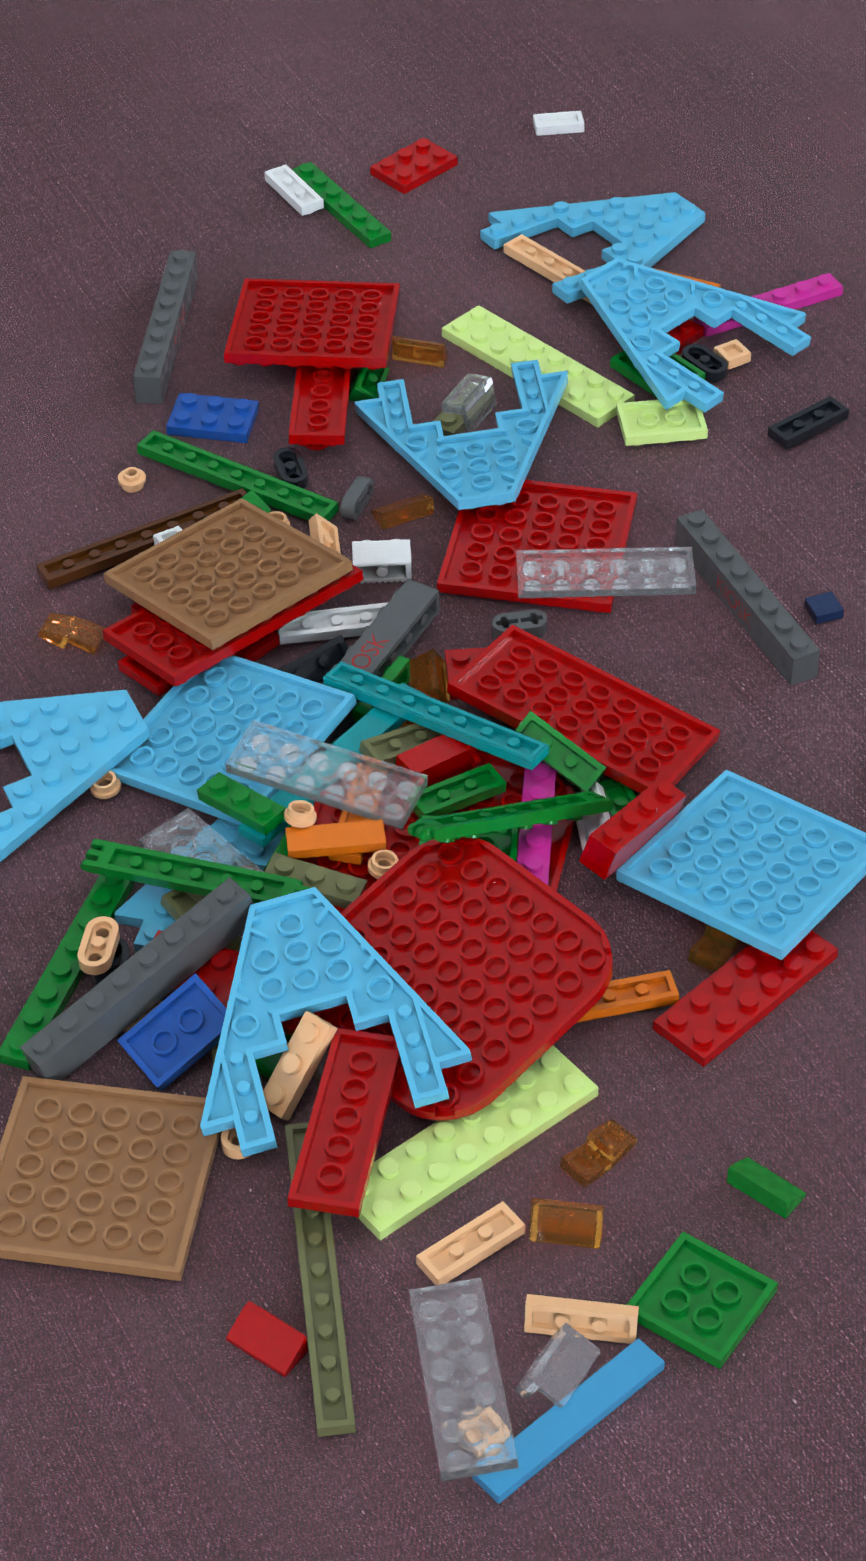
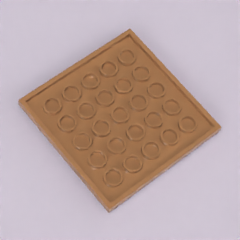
M241 498L104 572L103 575L106 584L214 650L238 635L247 632L259 623L270 619L273 615L287 607L293 606L296 602L317 592L329 583L340 579L343 575L352 571L353 567L352 561L349 558Z
M23 1076L0 1143V1258L181 1281L221 1133L203 1136L200 1124L206 1098Z

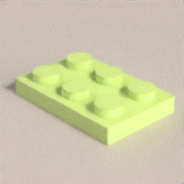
M659 400L616 403V414L625 446L687 440L694 441L707 439L708 428L703 412L686 400L680 401L668 410L662 406Z

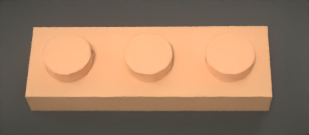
M305 1011L288 1043L289 1050L283 1052L263 1090L268 1110L287 1121L291 1118L338 1029L314 1013Z
M502 1201L416 1255V1264L440 1288L525 1234V1224Z
M527 1294L524 1332L631 1344L636 1340L639 1306Z

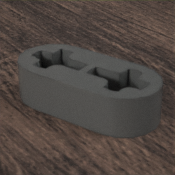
M360 475L356 477L343 497L340 508L342 517L357 520L373 495V478Z
M537 609L499 614L492 620V636L494 639H497L513 624L538 638L542 637L547 632V615Z

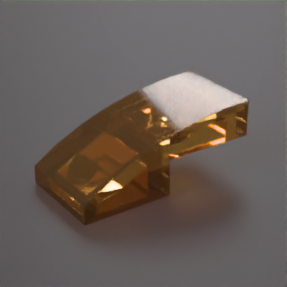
M50 613L37 636L62 649H65L67 643H70L94 655L104 638L102 630L105 627L79 617Z
M706 924L704 936L690 948L687 960L715 972L729 960L741 940Z
M610 1119L590 1131L586 1143L564 1155L561 1159L560 1168L583 1187H587L615 1166L636 1145L638 1138L615 1120Z

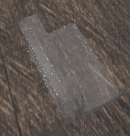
M467 374L441 403L444 413L460 414L463 416L466 432H473L497 405L491 376Z
M565 1323L550 1337L515 1391L527 1400L538 1390L554 1404L562 1408L566 1405L600 1354V1349L569 1324Z

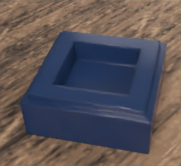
M832 591L807 597L804 600V607L816 624L843 618L844 609Z

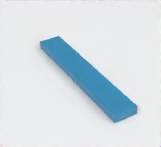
M639 1338L636 1339L472 1471V1479L500 1504L663 1371L665 1361Z

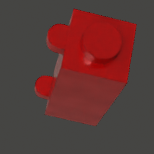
M442 734L398 754L396 757L395 779L409 793H413L474 769L481 764V758L476 753L477 748Z

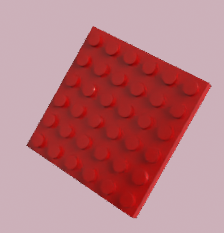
M245 278L224 351V363H232L234 365L259 364L261 366H271L274 364L286 365L288 367L304 365L315 368L335 366L343 369L365 367L370 370L386 368L400 295V283Z
M525 480L516 502L459 510L437 581V590L441 593L611 613L637 504V493Z

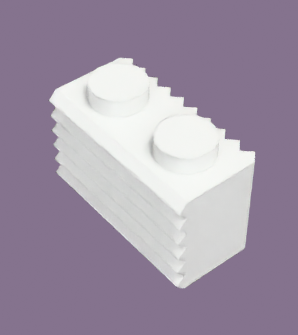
M410 539L352 541L353 565L363 571L364 580L360 582L361 584L364 582L368 584L370 582L381 583L382 581L384 583L388 581L398 583L399 581L405 582L407 579L412 580Z

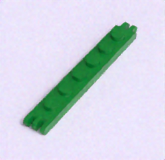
M592 791L418 819L408 826L407 831L409 835L417 837L422 841L435 839L438 842L451 843L458 837L479 838L482 833L488 832L503 834L507 832V829L511 828L531 829L534 824L540 823L556 825L558 820L564 819L579 821L583 819V816L610 812L615 804L612 799L605 798Z
M93 839L90 845L92 849H88L85 855L86 859L80 865L82 870L89 873L207 896L230 877L250 894L254 904L310 888L303 886V882L296 878L100 839Z

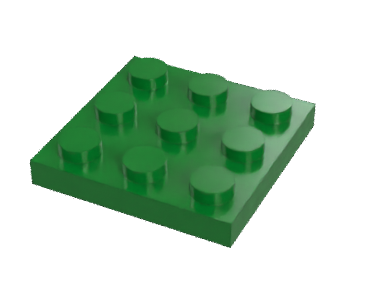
M683 1231L627 1305L639 1306L638 1324L721 1369L777 1292L778 1282Z

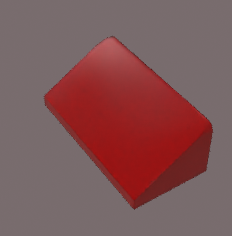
M251 1301L245 1304L226 1337V1341L283 1377H286L308 1352L307 1337L303 1333Z

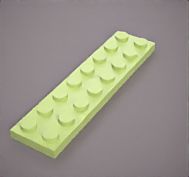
M479 305L442 327L443 338L512 378L511 363L537 359L542 374L567 371L568 384L558 405L597 428L617 415L616 403L635 402V394Z
M553 1045L500 1096L482 1110L458 1119L438 1120L373 1163L358 1219L381 1241L596 1098L599 1087Z

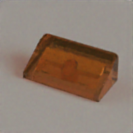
M399 336L392 337L393 360L445 367L448 360V351L445 344Z
M419 494L371 509V514L381 528L386 529L433 514L434 499L430 495Z
M433 648L410 660L411 687L441 702H450L449 693L446 692L448 685L446 664Z
M532 1198L529 1240L598 1249L601 1247L604 1206Z

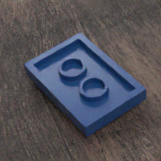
M179 393L166 425L167 435L247 443L259 412V401Z
M195 973L117 1041L159 1091L162 1092L219 1043L227 1008Z

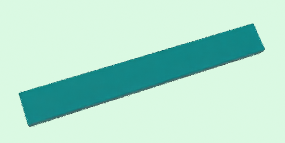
M342 661L323 676L324 685L354 694L357 700L531 771L549 754V745Z
M403 682L400 684L401 686H404V687H406V688H409V689H411V690H414V691H416V692H419V693H421V694H424V693H422V692H420V691H418V690H416V689H414V688L408 686L407 684H405V683H403ZM372 708L270 799L288 808L289 803L295 800H304L313 804L353 769L358 762L365 758L359 751L362 740L397 730L407 720L380 708ZM284 820L266 836L243 823L238 826L239 835L264 848L289 824Z

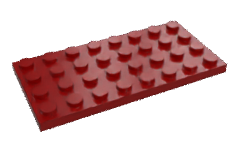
M352 564L353 570L343 575L340 579L329 583L317 592L296 602L293 606L287 607L273 615L270 619L259 623L247 632L238 635L214 650L146 608H142L102 630L103 637L106 642L176 687L204 670L210 669L213 665L234 655L248 645L259 641V639L271 632L282 628L292 620L305 615L315 607L326 603L329 599L343 591L349 590L352 586L364 580L363 571Z
M513 624L450 680L446 691L461 701L478 708L513 728H517L527 714L532 711L606 767L604 775L639 793L646 790L660 777L675 786L717 742L721 732L720 729Z

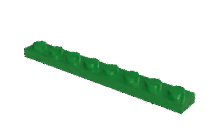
M154 430L137 444L138 454L231 491L243 488L248 493L253 490L267 505L307 521L316 513L330 521L339 511L338 502Z
M99 875L1 1045L0 1063L30 1071L31 1067L23 1055L20 1046L63 1012L83 977L84 972L79 967L77 954L86 925L92 919L101 916L110 917L115 920L114 914L116 910L124 904L136 882Z

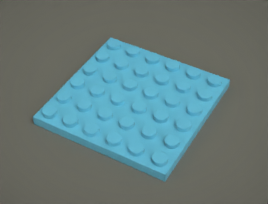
M232 655L213 665L210 669L204 670L190 678L187 682L176 687L173 686L143 719L149 729L150 737L110 771L115 773L116 778H119L121 783L240 825L241 822L199 800L197 789L220 772L270 799L298 773L357 704L354 694Z
M725 770L617 869L616 880L771 956L783 960L866 875V833Z

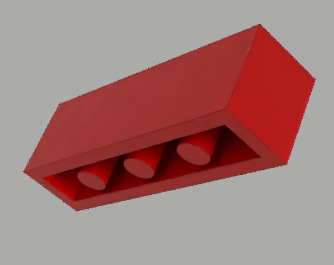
M660 777L590 834L579 862L605 880L679 813L686 794Z

